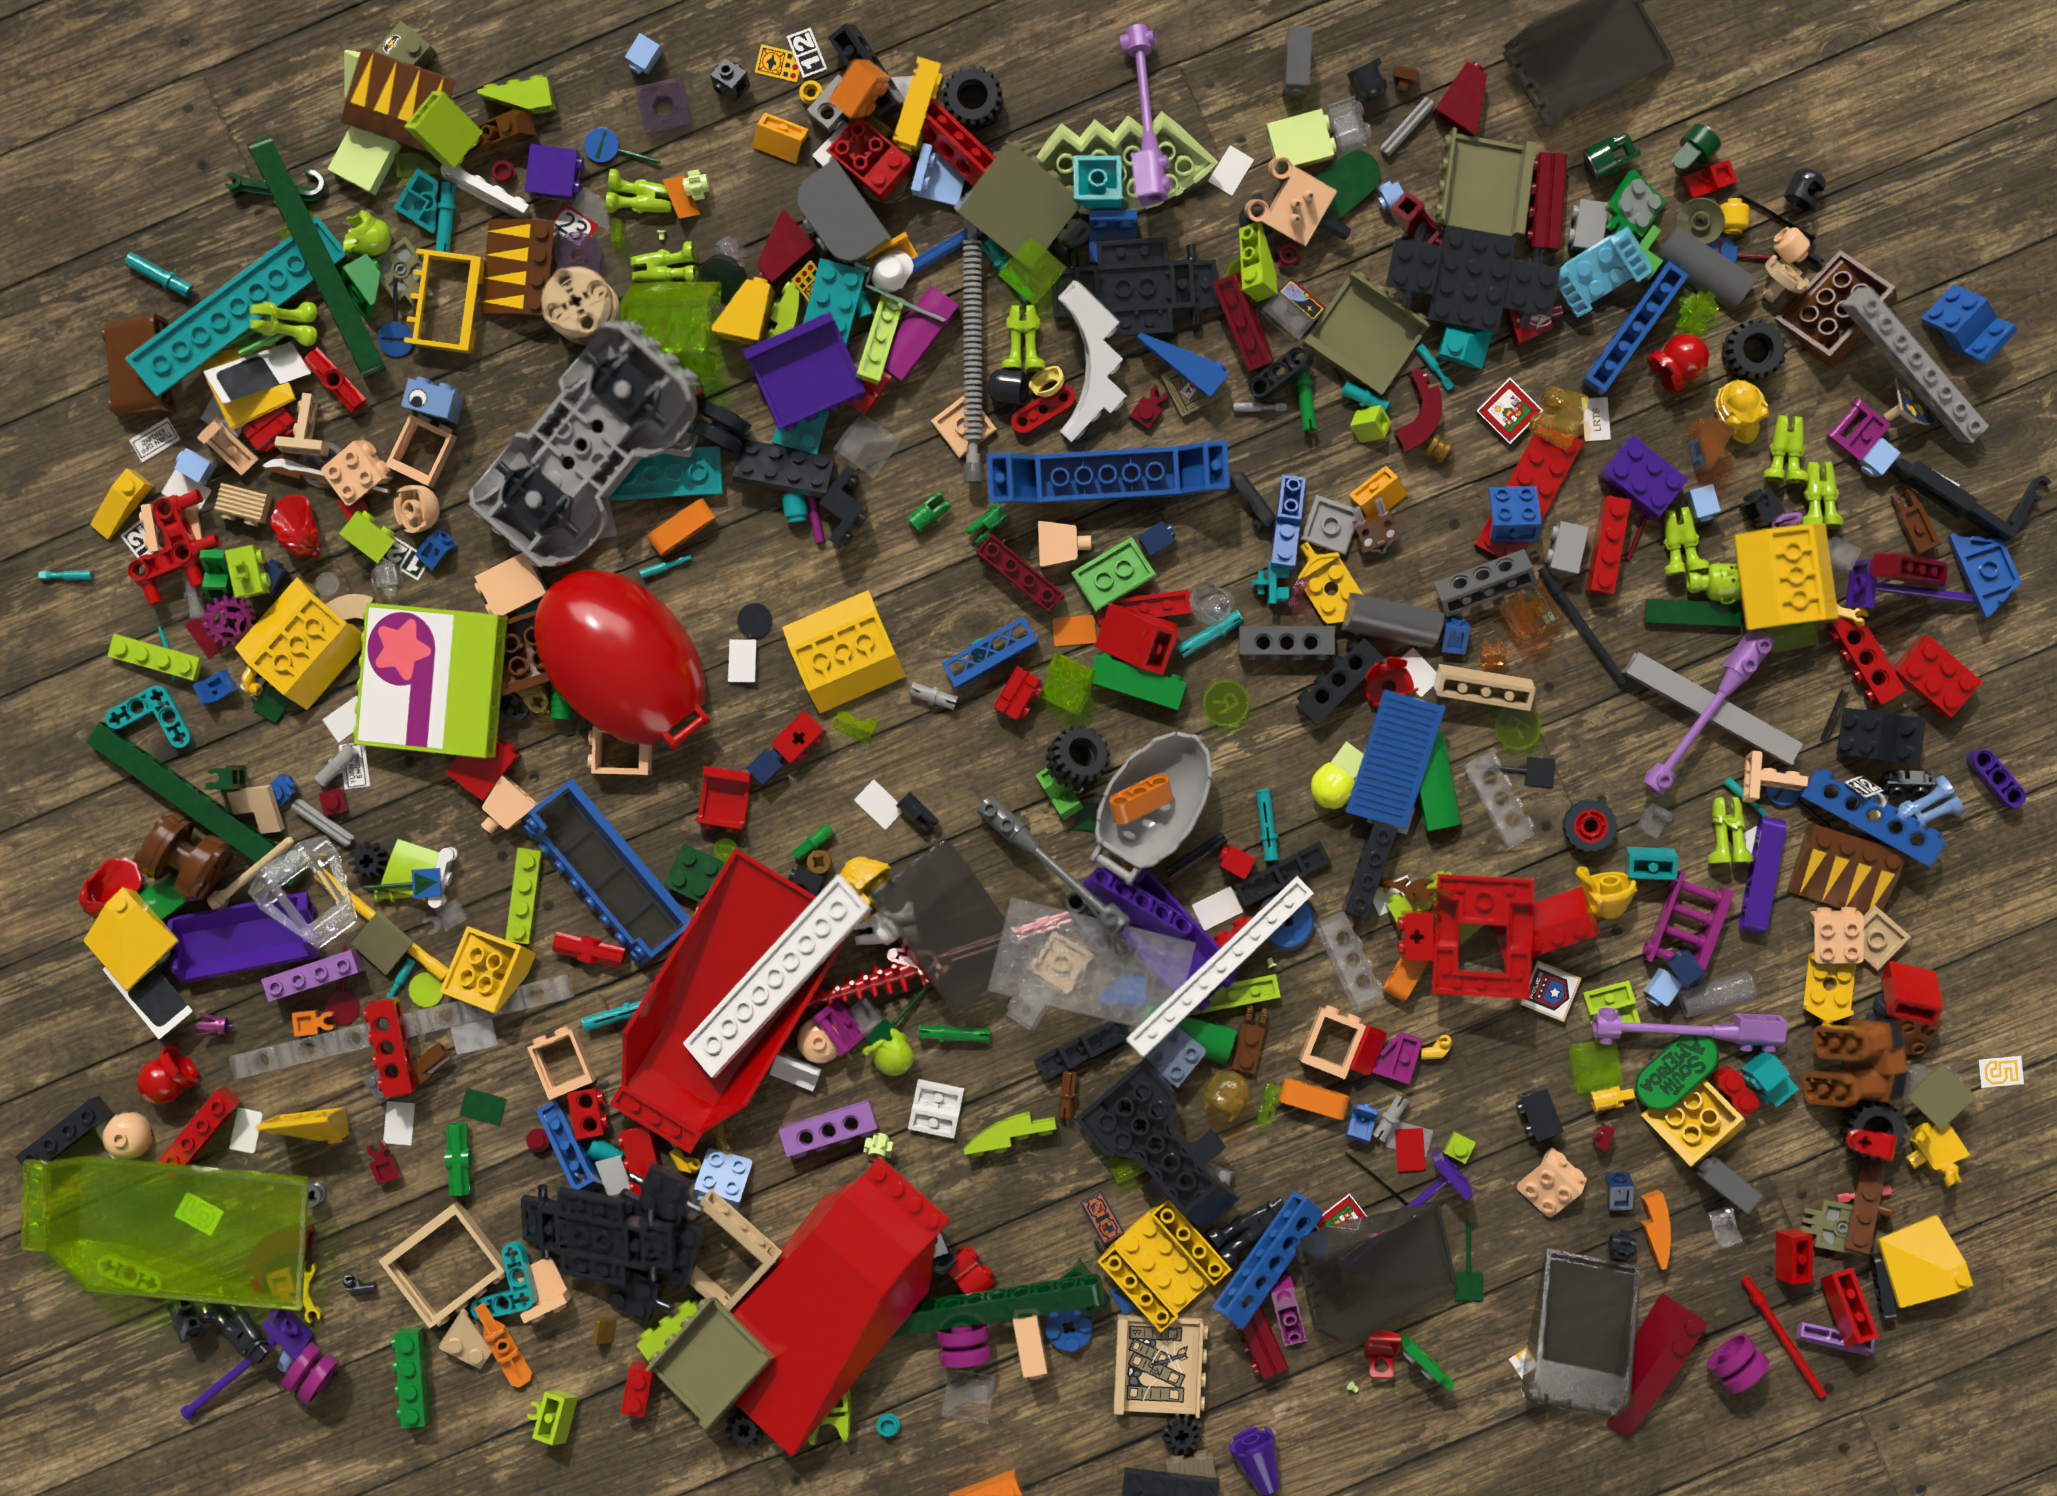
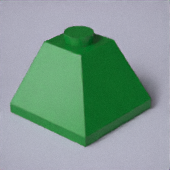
M365 254L342 268L341 279L356 309L365 321L369 323L372 319L381 269L376 260H371Z

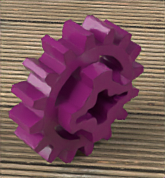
M224 594L222 601L214 598V606L207 604V609L210 612H203V617L207 619L203 622V626L208 628L206 630L208 636L214 634L213 641L215 643L221 639L223 646H226L228 641H231L232 645L236 646V640L239 639L241 641L244 638L243 636L250 631L249 628L255 625L251 620L256 619L255 613H250L253 610L251 605L245 606L246 600L244 598L238 602L234 594L231 599H228L226 594ZM227 606H233V607H237V608L231 609V608H227ZM218 611V619L213 623L214 616ZM224 614H226L227 617H229L230 619H233L235 627H233L232 624L225 620L226 618ZM245 618V624L241 629L240 623Z

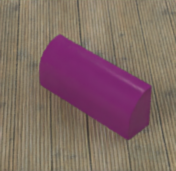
M932 286L928 287L915 306L946 320L942 322L912 309L896 329L883 369L902 384L959 310L957 303Z

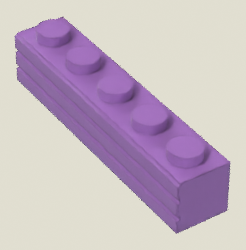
M1805 1322L1797 1325L1796 1340L1866 1356L1874 1353L1875 1339L1846 1348L1839 1330Z

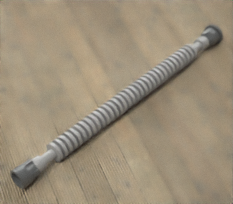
M963 216L965 227L968 228V240L963 241V263L965 264L963 269L966 270L963 271V276H966L963 277V282H967L963 283V288H966L963 289V294H966L963 296V300H966L963 302V306H965L963 308V312H965L963 314L965 319L963 324L966 325L963 326V330L967 331L963 332V336L967 337L963 338V342L968 343L963 344V349H968L963 351V355H967L963 357V361H967L963 363V366L966 367L964 369V373H966L964 375L966 380L964 385L967 386L964 387V391L968 392L964 393V398H968L964 399V404H968L964 405V410H968L964 411V416H968L964 418V422H968L964 424V428H968L964 430V434H967V436H964V440L969 441V453L966 454V464H964V483H982V463H980V453H978V441L982 440V436L979 435L982 434V430L978 429L982 428V424L978 423L982 422V417H978L982 416V411H978L982 410V405H978L982 404V399H978L982 397V393H978L982 391V387H979L982 385V381H980L982 379L980 374L982 369L979 368L982 367V363L979 362L982 361V357L978 355H982V350H977L982 349V344H977L982 343V338H978L982 336V332H979L982 330V326H980L982 324V320H980L982 318L980 313L982 312L980 307L982 302L979 301L982 300V296L979 295L982 294V290L978 289L982 288V283H978L982 282V277H979L982 275V271H979L982 269V265H980L982 263V259H980L982 257L980 252L982 251L980 246L982 241L977 240V227Z

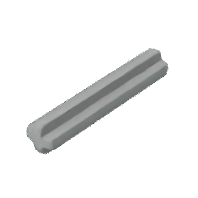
M1425 97L1382 144L1380 150L1385 155L1390 156L1433 109L1434 102L1430 98Z
M297 799L293 803L291 809L343 846L351 845L354 840L352 834L303 800Z

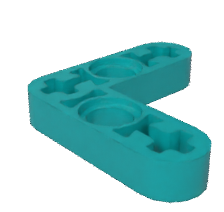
M152 686L110 709L105 715L106 724L110 728L123 729L154 712L169 742L174 747L185 748L193 741V733L171 692L164 686ZM155 691L163 692L161 700L163 704L169 703L170 706L163 707L159 710V707H162L163 705L160 700H154V697L157 695ZM138 700L144 705V710L140 714H136L132 709L134 702ZM168 710H172L176 715L174 722L170 724L164 719V714ZM126 712L129 714V716H124L120 719V724L113 722V719L116 718L115 713L117 715H122ZM181 724V726L177 727L179 733L186 734V736L183 738L184 743L182 741L176 740V738L179 737V734L177 730H170L171 727H175Z
M512 1241L505 1245L501 1252L510 1290L484 1295L471 1303L470 1310L475 1318L479 1319L474 1308L482 1303H485V1305L492 1303V1307L488 1308L492 1317L525 1311L536 1304L537 1292L526 1249L521 1242ZM513 1249V1251L518 1252V1255H510L509 1251ZM515 1262H521V1264H518L514 1267L512 1266V1264ZM515 1270H521L524 1273L525 1279L523 1282L516 1280L514 1276ZM523 1295L530 1298L528 1302L522 1300L516 1303V1299ZM500 1297H504L508 1300V1309H503L502 1307H500Z

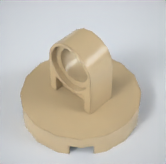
M1776 255L1771 256L1765 263L1767 271L1774 280L1769 284L1762 296L1771 303L1785 288L1801 294L1810 285L1808 278L1803 280L1800 277L1803 272L1793 263L1785 262L1782 258L1776 260Z

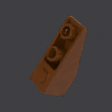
M513 109L477 124L483 133L479 137L478 144L469 149L465 155L519 143L536 136L531 112Z

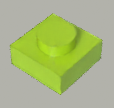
M1453 1131L1443 1152L1466 1164L1476 1142Z

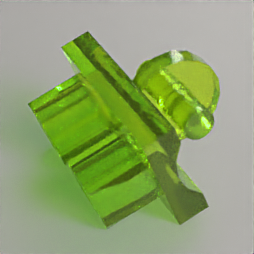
M1699 291L1697 295L1691 293L1688 299L1680 297L1678 303L1682 308L1678 313L1681 315V318L1675 326L1679 330L1689 331L1694 335H1701L1706 328V324L1700 320L1702 315L1705 314L1707 317H1712L1719 309V306L1713 300L1716 296L1712 292L1704 293Z

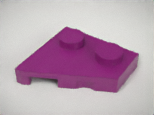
M1400 1032L1379 1053L1372 1072L1410 1084L1423 1038Z

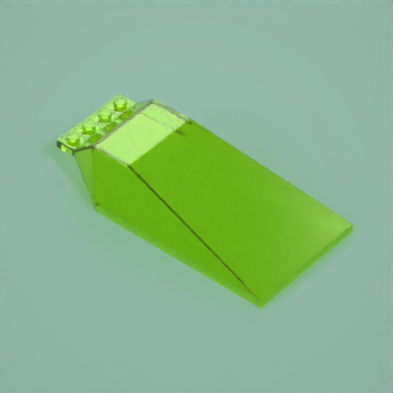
M75 1156L54 1161L26 1159L23 1162L21 1250L46 1252L84 1287V1291L301 1311L303 1307L309 1177L95 1156Z

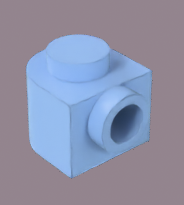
M1389 181L1378 187L1380 192L1378 202L1383 211L1388 210L1391 213V207L1404 192L1398 182L1391 184Z

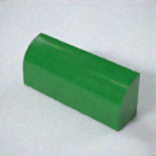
M1444 731L1437 732L1418 791L1422 819L1426 831L1462 824Z
M172 869L161 879L155 881L139 893L142 899L163 922L190 903V901L175 892L174 886L178 876Z
M1145 1003L1138 1027L1159 1006ZM1186 1015L1177 1026L1205 1048L1206 1053L1202 1059L1226 1065L1237 1033L1236 1029Z

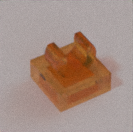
M1496 638L1495 645H1488L1487 639H1484L1479 657L1480 666L1504 665L1507 654L1506 644H1501V640Z

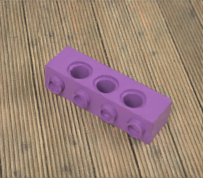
M352 949L261 980L268 1002L364 971L365 967L360 952L357 949Z
M871 1099L782 1126L779 1129V1134L786 1156L793 1155L794 1159L807 1155V1151L811 1149H816V1152L830 1148L829 1144L837 1141L839 1145L852 1141L853 1136L859 1134L861 1138L875 1134L874 1130L879 1125ZM850 1117L855 1118L858 1121V1127L855 1129L847 1127L846 1119ZM827 1124L833 1125L836 1133L828 1136L824 1133L823 1127ZM805 1131L810 1132L813 1135V1141L810 1143L804 1142L801 1139V1133Z

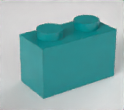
M1626 847L1625 872L1628 878L1677 880L1678 855L1675 849Z

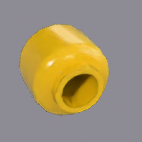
M1729 198L1727 203L1720 205L1725 215L1723 233L1741 234L1743 230L1748 228L1750 207L1742 203V199Z

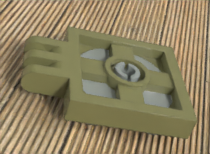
M405 236L374 260H376L381 269L379 280L393 298V277L396 276L398 278V303L407 297L413 307L417 309V301L410 298V293L419 294L421 276L413 275V270H422L423 258L421 255L416 254V248ZM430 268L428 281L435 276ZM427 285L426 293L432 298L435 294Z
M1821 1199L1819 1210L1804 1207L1803 1212L1812 1214V1218L1802 1216V1222L1809 1223L1810 1227L1800 1226V1230L1814 1234L1813 1246L1862 1256V1254L1843 1249L1852 1210L1851 1204Z

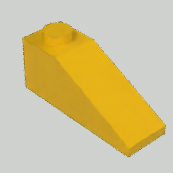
M126 468L111 486L90 525L107 540H110L154 486L137 471Z

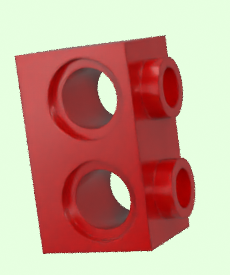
M599 1085L568 1092L567 1097L575 1140L604 1135L607 1132V1128H609V1118L603 1111L602 1105H605L604 1092L600 1091ZM583 1095H589L592 1098V1106L583 1104ZM587 1118H593L596 1121V1129L587 1127Z

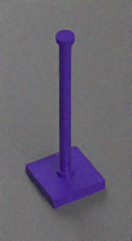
M1872 559L1852 561L1850 563L1846 609L1874 608L1876 591L1976 604L1973 595L1968 593L1877 582V577H1872L1870 570Z
M1437 1148L1432 1153L1434 1165L1441 1172V1177L1350 1255L1340 1259L1347 1270H1351L1353 1268L1352 1265L1447 1184H1452L1465 1200L1473 1195L1470 1181L1440 1148Z
M281 1300L273 1306L261 1325L271 1336L267 1340L266 1346L271 1350L279 1344L294 1360L301 1355L313 1335V1332ZM246 1357L189 1406L185 1405L181 1408L182 1416L187 1420L193 1418L197 1410L255 1363L253 1359Z

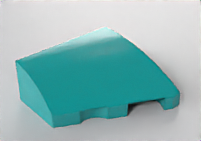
M417 167L393 207L431 233H434L436 227L438 180Z

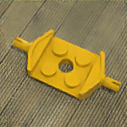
M1306 542L1300 548L1308 559L1297 580L1325 624L1343 622L1349 593L1362 594V592L1343 564L1338 552L1317 555L1310 544ZM1328 582L1335 583L1337 586V593L1333 596L1325 593L1324 587Z
M1813 952L1808 956L1803 1009L1820 1018L1819 1021L1822 1022V1026L1832 1025L1833 1021L1854 1014L1851 1006L1856 964L1859 963L1819 964L1814 960ZM1827 977H1831L1834 980V987L1830 990H1825L1823 987V981Z

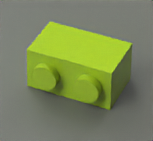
M358 510L339 534L376 563H379L396 542V539L393 537L395 533L385 525L382 528L374 523L376 518L364 510L361 513Z

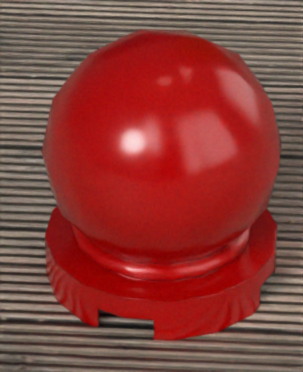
M1681 334L1671 338L1665 345L1663 352L1660 350L1653 351L1647 357V362L1651 371L1654 373L1657 370L1663 378L1660 382L1661 385L1674 394L1684 388V380L1691 381L1698 378L1706 370L1709 363V348L1702 338L1693 334Z
M168 1045L160 1052V1058L145 1063L138 1072L136 1085L139 1094L146 1101L155 1105H165L176 1100L183 1092L184 1087L191 1088L199 1082L196 1078L199 1075L196 1065L189 1056L183 1058L177 1052L180 1048Z

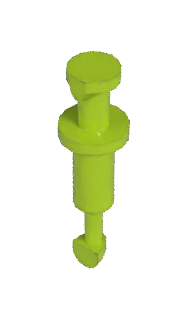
M378 890L374 891L375 902L390 898L392 903L395 902V899L410 897L391 890L380 893Z

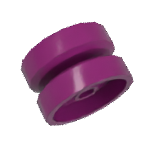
M983 1323L938 1330L936 1332L938 1344L944 1347L939 1351L941 1366L947 1368L971 1367L991 1360L990 1345L984 1343L989 1339L988 1324Z
M1746 1333L1738 1334L1725 1341L1712 1353L1707 1361L1706 1367L1716 1378L1721 1377L1720 1383L1730 1394H1737L1752 1386L1769 1367L1770 1360L1761 1350H1755L1756 1344Z
M312 1342L298 1356L280 1384V1387L292 1393L303 1383L298 1392V1399L307 1405L322 1391L339 1363L338 1359L328 1354L316 1364L322 1354V1349Z

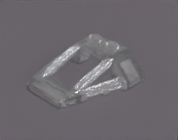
M326 835L300 841L259 870L248 891L261 911L274 918L317 949H320L358 921L352 897L348 890L347 878L342 868L340 853ZM328 862L339 890L322 869V866ZM308 866L337 903L309 925L280 888ZM278 900L282 907L285 909V911L288 913V915L291 917V919H289L285 914H283L279 909H277L272 903Z

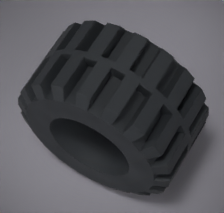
M970 65V69H965V66L961 67L960 72L954 71L951 74L952 78H948L946 81V87L943 89L945 109L962 126L966 127V130L971 131V128H976V131L981 130L982 126L987 128L990 126L991 121L995 122L997 120V115L1002 110L1003 97L999 80L994 78L990 70L986 72L982 66L979 69H976L975 65ZM969 87H978L987 94V100L982 107L971 110L960 104V94Z
M1751 319L1748 322L1741 323L1725 337L1726 342L1722 344V349L1725 350L1721 353V356L1726 358V362L1723 364L1725 368L1728 366L1731 368L1729 373L1732 376L1737 374V379H1747V382H1753L1754 380H1762L1781 368V364L1786 360L1784 354L1788 352V347H1784L1787 339L1786 337L1781 338L1780 334L1783 331L1781 329L1776 330L1775 323L1767 324L1765 319L1759 321ZM1747 338H1756L1764 345L1765 358L1762 363H1753L1746 358L1743 345Z
M1074 725L1069 729H1064L1052 741L1047 749L1048 753L1045 755V760L1049 761L1046 767L1047 770L1052 771L1050 774L1052 779L1054 777L1058 779L1056 783L1059 785L1065 784L1067 789L1074 787V790H1080L1082 787L1086 789L1106 772V767L1110 764V759H1108L1111 755L1110 750H1106L1107 742L1101 740L1103 736L1100 733L1098 735L1094 733L1095 729L1090 728L1087 730L1084 725H1081L1079 728L1077 725ZM1069 749L1082 753L1086 759L1087 766L1076 764L1070 757Z
M1858 1100L1857 1104L1848 1106L1850 1108L1849 1112L1844 1110L1842 1115L1846 1117L1845 1120L1840 1119V1125L1843 1126V1129H1840V1135L1845 1137L1842 1140L1846 1145V1137L1850 1131L1854 1129L1863 1130L1864 1124L1869 1118L1880 1116L1884 1124L1882 1133L1897 1136L1895 1150L1899 1152L1902 1149L1899 1145L1901 1142L1905 1143L1906 1138L1903 1137V1133H1907V1128L1903 1126L1906 1121L1905 1118L1900 1116L1902 1113L1894 1108L1895 1106L1883 1101ZM1859 1139L1858 1144L1863 1143L1864 1139ZM1848 1147L1851 1151L1857 1153L1858 1155L1864 1158H1868L1874 1161L1875 1159H1878L1880 1161L1885 1160L1883 1158L1855 1151Z

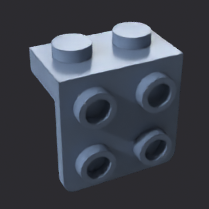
M1176 1025L1141 1058L1143 1060L1147 1058L1170 1086L1174 1084L1178 1088L1205 1055L1206 1050Z

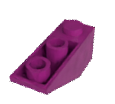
M1284 1270L1269 1292L1284 1347L1305 1342L1307 1338L1289 1271Z

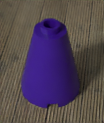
M1263 1426L1265 1430L1251 1427L1233 1437L1234 1442L1232 1445L1230 1442L1228 1444L1229 1450L1260 1495L1272 1496L1280 1487L1275 1436L1269 1427Z

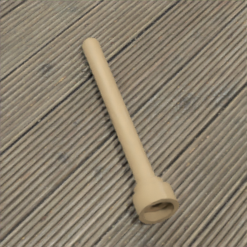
M287 837L224 890L214 891L207 898L209 906L212 909L226 907L230 896L294 844L293 838Z

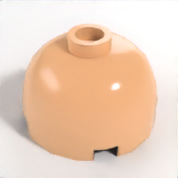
M420 485L404 486L397 491L400 493L398 498H394V514L398 524H403L407 528L404 529L406 532H422L431 528L436 523L440 513V506L433 491Z
M811 1018L800 1027L797 1035V1046L807 1060L814 1063H827L837 1057L836 1046L819 1023L816 1024Z
M125 1112L116 1115L106 1124L103 1130L102 1141L104 1147L111 1156L117 1159L130 1160L139 1157L149 1149L153 1141V1136L151 1137L152 1127L144 1116L136 1112Z

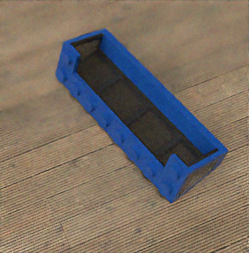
M573 778L528 812L522 822L524 832L530 838L534 837L539 843L538 848L545 856H550L554 861L555 869L560 874L564 873L571 888L575 892L579 891L585 898L583 900L586 906L598 913L602 925L614 932L615 940L621 946L625 945L630 951V958L636 964L640 963L644 967L683 934L691 921L690 917Z

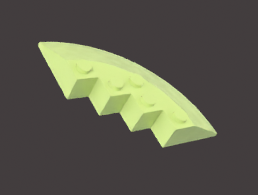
M1162 111L1152 122L1153 132L1160 151L1163 153V156H1168L1170 162V170H1165V177L1169 176L1172 182V191L1167 192V199L1175 195L1177 197L1185 189L1206 176L1218 161L1180 125ZM1129 115L1114 133L1094 119L1079 137L1061 123L1036 156L1044 163L1042 167L1048 173L1053 170L1063 178L1060 183L1066 188L1069 185L1074 187V156H1121V210L1148 209L1162 204L1142 207L1136 197L1131 154L1141 152L1144 132L1143 126ZM1083 205L1077 209L1078 213L1089 214L1091 210Z

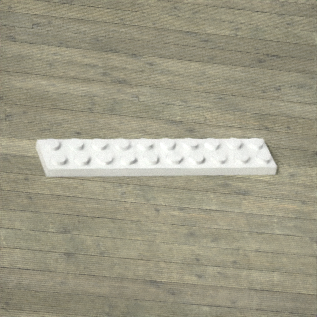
M837 875L683 1042L711 1078H716L871 910L870 906L842 875Z

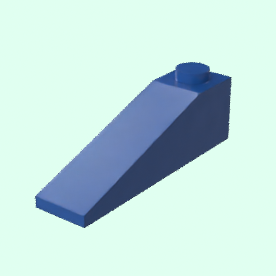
M1139 333L1136 340L1207 399L1213 396L1228 377L1226 373L1227 368L1218 361L1214 363L1210 359L1143 333Z
M558 1099L537 1109L536 1112L571 1188L592 1192L603 1186L591 1158L586 1155L587 1151L581 1140H575L573 1126Z

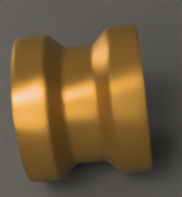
M1435 434L1424 455L1428 457L1433 456L1437 462L1442 463L1453 442L1449 440L1444 441L1440 435Z
M825 850L813 851L807 858L808 868L818 874L826 872L832 865L831 855Z

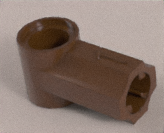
M440 1042L427 1050L420 1058L417 1057L412 1061L417 1088L433 1076L432 1073L452 1058L450 1052Z

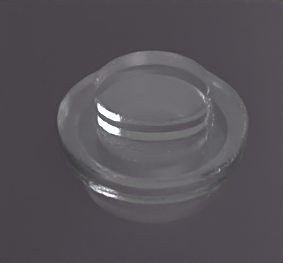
M325 572L317 577L316 589L320 594L331 596L339 590L340 581L335 574Z

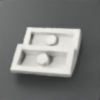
M918 1079L908 1129L954 1139L964 1088Z

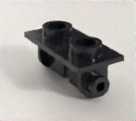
M1888 770L1882 773V781L1886 782V784L1882 788L1884 791L1881 793H1890V795L1913 793L1915 796H1923L1928 794L1936 783L1932 782V774L1927 771H1909V779H1906L1905 771Z

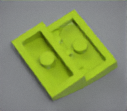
M398 839L381 884L412 882L411 870L436 868L439 852ZM413 887L388 889L413 897ZM425 897V898H416V899H419V900H422V901H425V902H426V900H427L428 897Z
M1629 980L1583 993L1591 1029L1594 1014H1598L1599 1008L1603 1007L1618 1010V1015L1621 1016L1622 1022L1641 1023Z

